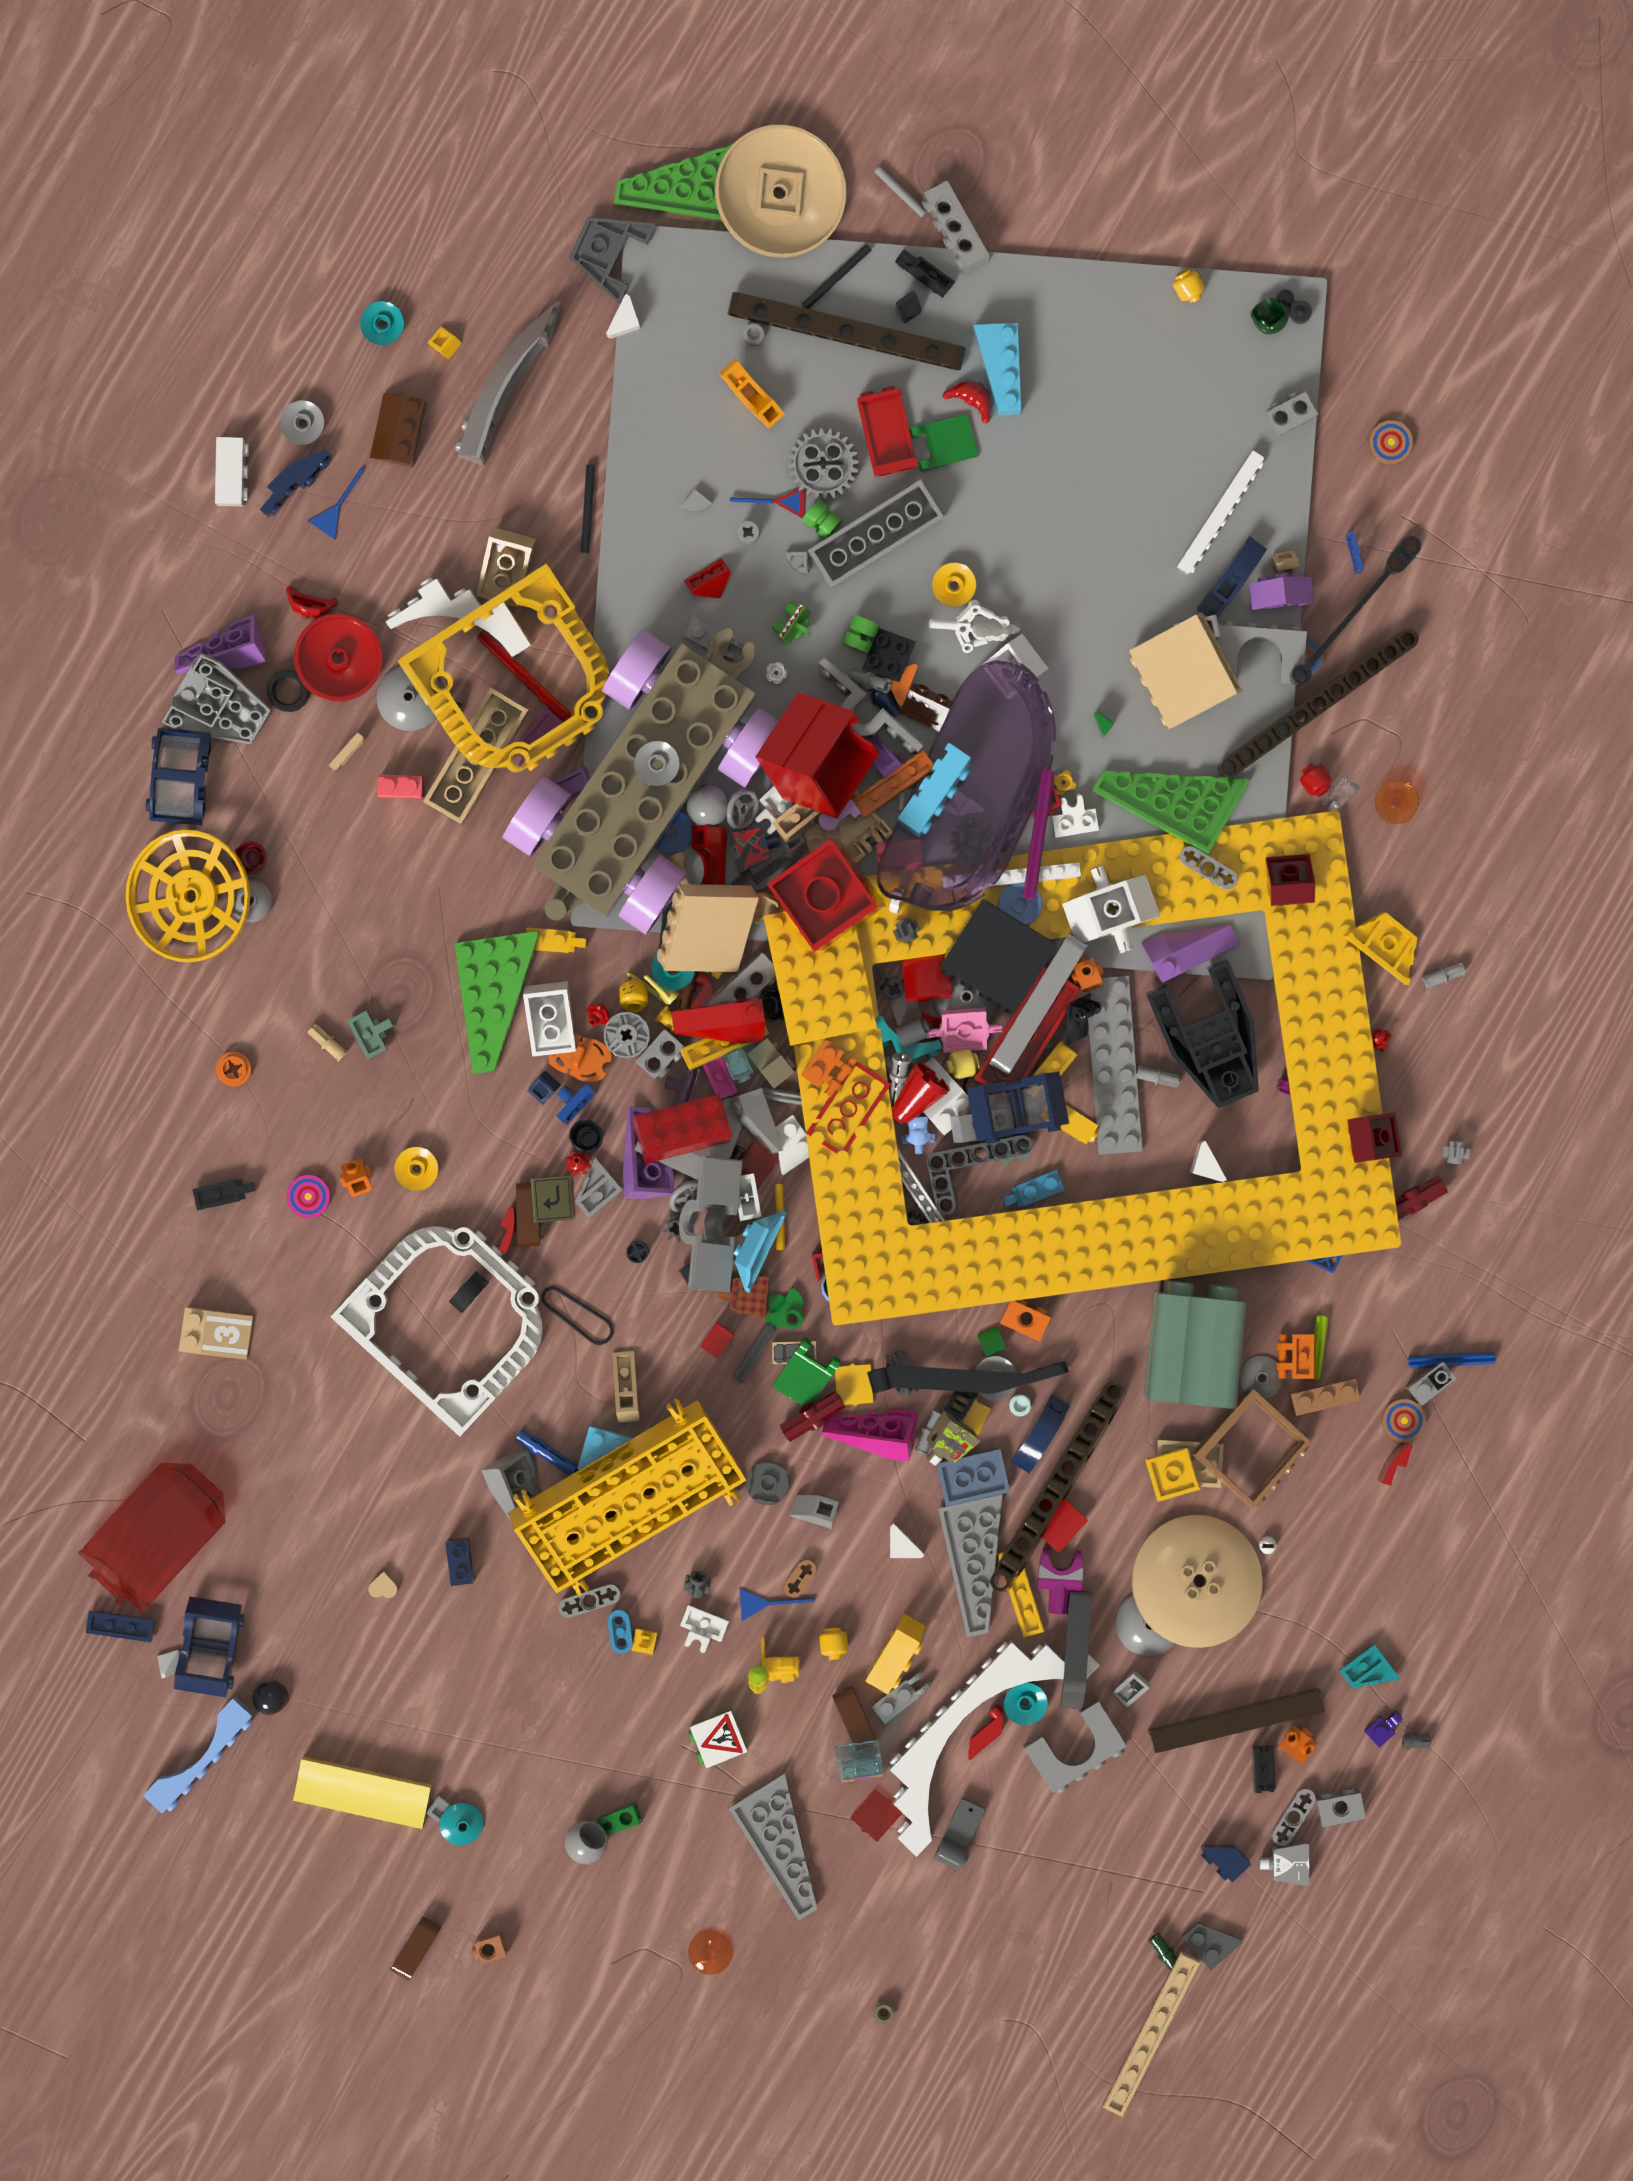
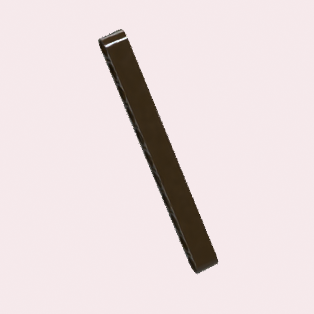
M1406 629L1393 636L1222 759L1218 764L1219 773L1223 777H1233L1414 648L1419 641L1418 634L1412 629ZM1404 634H1408L1411 637L1410 645L1403 643L1402 637ZM1386 647L1393 649L1394 655L1392 658L1385 656L1384 650ZM1369 659L1376 663L1374 671L1367 668V661ZM1351 672L1358 675V682L1356 684L1351 683L1349 680ZM1333 685L1340 687L1341 693L1339 696L1332 694L1331 688ZM1316 697L1320 698L1323 702L1321 709H1317L1313 705ZM1298 710L1303 711L1305 714L1303 722L1296 719L1295 714ZM1280 723H1284L1288 728L1285 735L1280 734L1278 731ZM1262 736H1267L1270 740L1267 748L1260 744ZM1245 748L1252 752L1250 760H1245L1242 756ZM1227 761L1234 764V771L1232 773H1228L1224 769Z

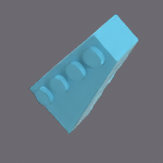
M1018 323L973 325L974 335L998 416L1020 415Z
M950 743L945 747L946 755L944 758L937 759L931 770L932 775L924 778L918 788L919 793H915L898 817L897 823L917 837H920L922 833L926 835L933 825L931 823L935 815L938 817L941 815L946 807L944 803L947 798L952 799L959 789L956 787L960 780L965 781L971 772L969 769L971 757Z

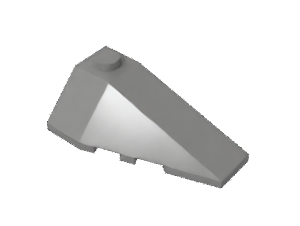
M528 1449L499 1458L481 1470L490 1492L508 1518V1512L518 1507V1504L513 1499L515 1494L522 1500L524 1498L521 1490H525L530 1499L539 1494V1490L535 1489L534 1476H537L536 1468Z

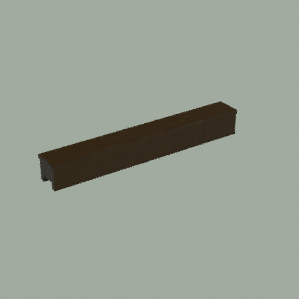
M1314 1688L1148 1729V1733L1151 1736L1155 1753H1160L1325 1711L1321 1690Z

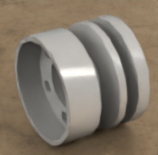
M622 1012L613 1016L607 1022L604 1029V1042L607 1048L614 1055L622 1058H634L641 1055L648 1048L651 1040V1032L647 1022L641 1016L631 1012ZM630 1029V1034L633 1038L623 1041L621 1032Z

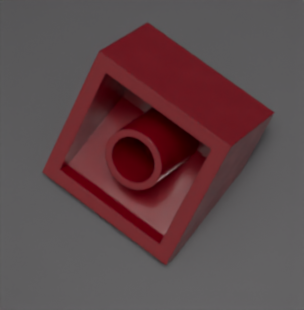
M1310 854L1265 857L1268 894L1271 906L1315 903V879Z
M1395 1112L1347 1119L1354 1163L1402 1156Z

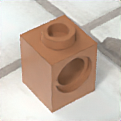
M501 1932L475 1940V1946L472 1947L475 1959H479L481 1964L507 1956ZM491 1944L494 1946L495 1952L487 1954L484 1952L483 1946Z

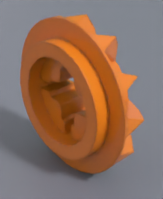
M239 1052L225 1053L219 1058L216 1065V1074L219 1080L231 1087L243 1085L249 1079L252 1071L248 1058ZM229 1061L234 1065L242 1064L240 1069L237 1070L238 1078L234 1073H225L231 1068Z

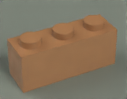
M1353 1377L1289 1393L1293 1413L1296 1416L1361 1400L1356 1379Z

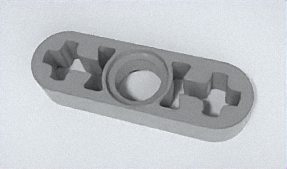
M1187 846L1180 852L1179 859L1184 866L1224 890H1230L1236 886L1238 881L1236 873L1193 846ZM1193 851V857L1198 860L1200 856L1204 858L1200 862L1198 869L1194 867L1197 864L1195 861H1185V852ZM1205 862L1214 864L1215 871L1212 874H1205L1203 872L1202 866ZM1219 867L1223 869L1220 874L1224 876L1230 874L1232 876L1233 884L1228 883L1224 885V880L1219 876L1217 880L1213 879L1218 873Z
M610 1583L590 1589L587 1592H581L582 1595L575 1594L566 1597L559 1604V1612L563 1617L571 1618L614 1604L620 1598V1589L617 1585ZM608 1588H611L612 1591L616 1590L617 1594L614 1595L613 1600H610V1597L602 1598L604 1603L600 1604L597 1591H601L600 1594L603 1595L607 1593ZM588 1594L596 1598V1604L592 1607L586 1606L583 1602V1598ZM575 1598H580L579 1602L583 1610L579 1611V1606L574 1607L572 1613L563 1610V1607L566 1605L565 1602L569 1601V1604L572 1605L577 1603Z
M1300 1788L1275 1825L1271 1835L1277 1845L1286 1846L1291 1842L1315 1804L1316 1797L1311 1789ZM1307 1793H1309L1308 1797L1311 1800L1310 1802L1305 1801L1303 1803L1302 1808L1305 1809L1304 1812H1302L1298 1807L1293 1806L1295 1803L1300 1805V1803L1302 1802V1799L1300 1798L1301 1794L1306 1795ZM1297 1811L1300 1814V1818L1296 1823L1288 1821L1287 1816L1289 1812ZM1285 1821L1288 1826L1293 1827V1830L1291 1831L1288 1828L1285 1832L1287 1839L1282 1838L1279 1841L1277 1832H1283L1285 1825L1281 1824Z

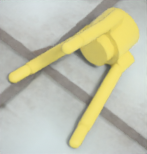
M631 972L627 973V976H629L631 979H637L639 981H642L637 976L633 975ZM648 975L644 976L656 989L654 990L646 984L648 991L656 996L660 1002L663 1001L666 1005H669L678 997L679 992L677 990H666L660 987Z

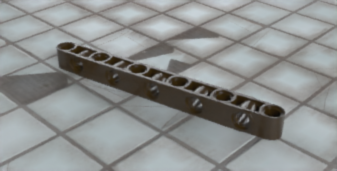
M732 292L727 312L728 315L953 370H961L966 348L960 345L739 292ZM760 305L765 306L767 312L765 315L759 316L755 313V308ZM801 316H807L810 319V323L806 326H801L797 320ZM849 326L852 328L853 333L850 336H843L840 332L841 328ZM891 336L895 339L896 343L888 347L884 344L883 340ZM929 347H936L939 353L935 357H930L927 355L926 350Z
M1111 1381L1104 1386L1011 1540L990 1579V1584L995 1590L1007 1592L1011 1589L1106 1432L1125 1397V1389L1118 1382ZM1112 1387H1119V1395L1111 1398L1109 1390ZM1091 1424L1097 1426V1432L1093 1436H1089L1086 1433L1087 1427ZM1068 1462H1072L1075 1465L1074 1471L1070 1474H1066L1064 1471V1466ZM1045 1500H1050L1052 1503V1508L1048 1512H1044L1041 1508ZM1023 1538L1029 1540V1547L1025 1550H1021L1019 1547V1541ZM1005 1576L1007 1583L1004 1587L999 1588L996 1581L998 1577Z

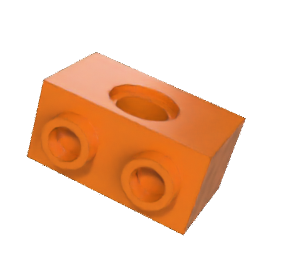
M1025 1300L1009 1301L999 1323L1037 1341H1041L1051 1319L1047 1315L1048 1311L1038 1306L1034 1310L1027 1306L1028 1302ZM1022 1313H1031L1032 1321L1029 1324L1021 1323L1020 1316Z

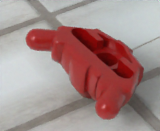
M967 379L943 392L944 399L960 398L966 404L975 407L977 410L979 409L982 422L989 423L991 394L983 387L982 383H976Z
M292 586L286 588L292 611L300 614L304 619H309L310 617L319 618V616L326 614L331 608L338 605L336 598L330 600L320 599L299 593Z

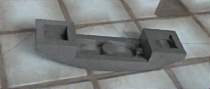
M801 831L784 843L786 852L755 875L748 869L731 882L732 885L752 886L754 891L767 887V883L796 864L801 858L807 846L804 833Z

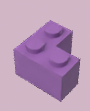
M1288 573L1276 574L1275 579L1260 577L1258 582L1249 584L1252 610H1267L1314 603L1311 577H1302V573L1289 574V577Z

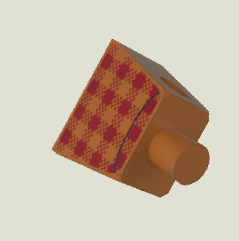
M757 1276L750 1293L745 1291L741 1278L734 1277L730 1293L719 1292L718 1298L731 1300L730 1309L765 1318L769 1276Z

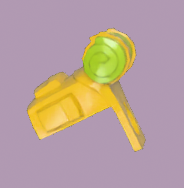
M761 1637L762 1666L753 1667L748 1675L750 1689L755 1694H761V1692L765 1691L769 1682L781 1680L782 1683L793 1682L800 1674L799 1657L765 1658V1638Z

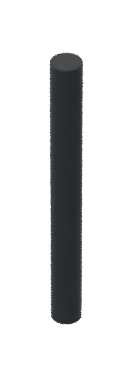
M865 244L802 303V306L809 309L868 255L872 249Z
M590 464L586 465L581 553H589L595 474V465Z

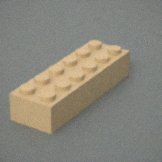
M490 688L472 717L470 725L485 743L503 749L512 743L530 711ZM455 746L423 802L463 825L496 768L484 767L470 761Z

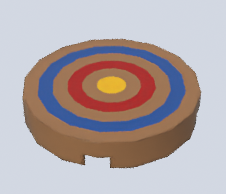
M1387 420L1378 424L1372 430L1369 437V449L1377 461L1386 465L1400 463L1410 454L1413 447V437L1410 430L1403 423L1396 420Z
M1404 1398L1394 1400L1384 1410L1382 1416L1383 1429L1390 1438L1397 1442L1407 1443L1414 1441L1421 1436L1425 1429V1412L1413 1400Z

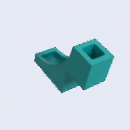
M882 1015L875 1018L877 1028L881 1030L883 1048L889 1046L888 1041L892 1040L897 1053H905L912 1057V1062L909 1066L916 1062L918 1063V1057L926 1055L928 1059L940 1054L939 1049L942 1046L939 1040L928 1043L915 1042L903 1047L897 1034L889 1028Z

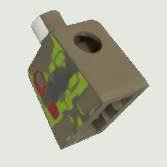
M944 1410L927 1436V1442L933 1450L926 1458L935 1466L943 1458H946L951 1463H956L981 1440L973 1429Z

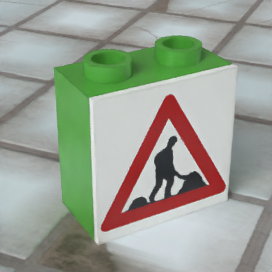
M732 1708L690 1724L689 1737L692 1744H697L699 1749L696 1752L700 1764L704 1763L706 1768L746 1753L748 1750Z

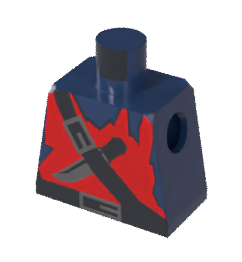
M762 828L727 833L739 874L771 859L769 849L781 846L778 833L765 837Z

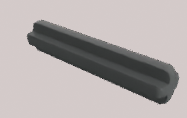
M770 1324L764 1326L735 1372L733 1378L740 1383L745 1381L775 1333L776 1329Z

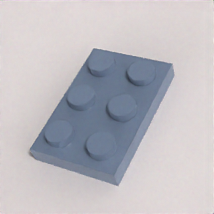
M1001 1449L965 1456L956 1463L943 1461L937 1465L946 1507L1010 1492Z

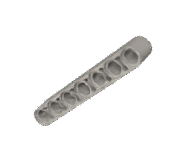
M1070 934L1067 935L992 1057L990 1065L1009 1075L1085 951L1087 944Z

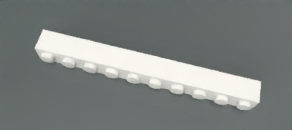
M1255 451L1251 452L1177 568L1186 574L1194 572L1197 567L1195 565L1196 562L1201 561L1204 556L1203 551L1209 549L1212 544L1210 542L1211 539L1216 538L1219 533L1218 528L1224 526L1227 521L1225 519L1226 516L1231 515L1235 509L1233 505L1239 503L1242 498L1240 496L1243 491L1246 492L1250 486L1248 482L1250 480L1253 481L1257 473L1255 472L1257 468L1261 469L1265 463L1263 462V456Z
M1078 862L1040 867L1038 882L1081 877L1080 864ZM1027 868L942 877L943 892L1025 883Z
M897 1146L902 1182L930 1223L947 1221L943 1214L938 1212L934 1200Z

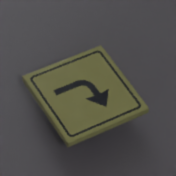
M570 1176L531 1179L534 1223L573 1219Z

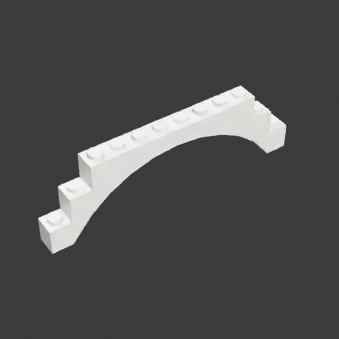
M1010 1641L1008 1644L1006 1642L1002 1643L996 1650L998 1654L993 1659L989 1657L982 1664L983 1670L978 1675L974 1673L966 1681L968 1686L963 1691L957 1690L950 1698L952 1702L947 1707L943 1705L936 1712L937 1718L932 1723L928 1721L920 1729L921 1735L917 1739L915 1737L911 1738L905 1745L907 1749L902 1754L897 1753L891 1759L890 1771L907 1786L905 1789L901 1787L894 1794L893 1797L896 1799L893 1803L911 1820L909 1823L905 1821L898 1828L899 1834L897 1838L916 1857L932 1841L928 1817L929 1788L936 1761L947 1739L969 1713L982 1702L1003 1690L1031 1681L1063 1679L1065 1660L1046 1643L1042 1646L1038 1644L1031 1651L1033 1655L1031 1658L1013 1641ZM1089 1653L1086 1680L1100 1666Z

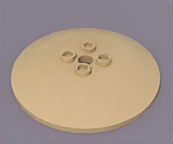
M769 125L746 133L726 152L716 175L715 199L724 225L742 245L765 256L788 258L814 250L834 232L845 208L846 182L838 159L832 150L817 136L794 126ZM779 187L784 190V198L777 199L774 196L773 190Z
M1183 1516L1159 1526L1141 1545L1133 1565L1132 1591L1141 1616L1158 1635L1172 1643L1185 1647L1203 1648L1215 1646L1236 1636L1253 1618L1262 1595V1570L1254 1548L1247 1538L1234 1526L1211 1516ZM1198 1574L1202 1575L1205 1579L1202 1587H1197L1194 1584V1577Z

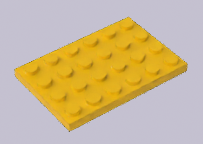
M786 911L763 916L790 1046L877 1028L856 926L825 950L814 952Z

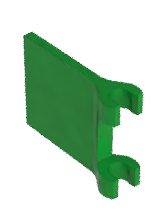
M968 414L914 426L909 429L911 438L925 435L931 459L920 461L919 467L921 472L979 456Z
M805 1337L772 1385L774 1389L801 1406L809 1402H815L841 1364V1360L833 1356L826 1367L807 1355L806 1352L811 1346L812 1341Z

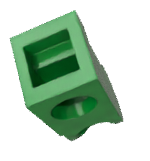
M636 1802L597 1818L599 1825L604 1829L606 1835L639 1825L643 1821Z

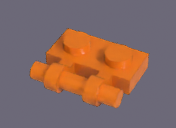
M826 1040L801 1076L817 1088H820L824 1082L827 1083L829 1086L824 1093L832 1097L836 1090H840L842 1087L841 1083L846 1076L851 1075L854 1071L852 1068L857 1061L849 1057L846 1063L842 1062L840 1059L845 1052ZM835 1066H837L841 1070L838 1072L836 1077L832 1079L829 1077V1074L832 1072Z
M1280 1334L1279 1343H1276V1350H1279L1278 1363H1276L1278 1379H1287V1370H1292V1379H1316V1335L1292 1334V1343H1287V1335ZM1287 1350H1292V1363H1287Z

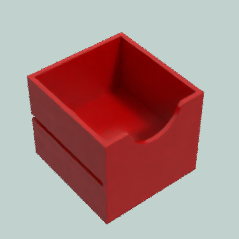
M798 692L755 757L782 799L838 819L879 756V752L874 744L861 737L853 729L851 724L859 722L854 711Z
M840 839L828 840L767 883L814 952L825 950L855 926L886 907Z

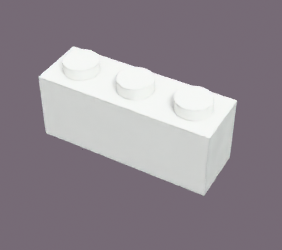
M216 437L215 504L217 506H244V501L248 500V488H244V481L248 479L249 475L248 466H245V457H249V444H245L244 438Z

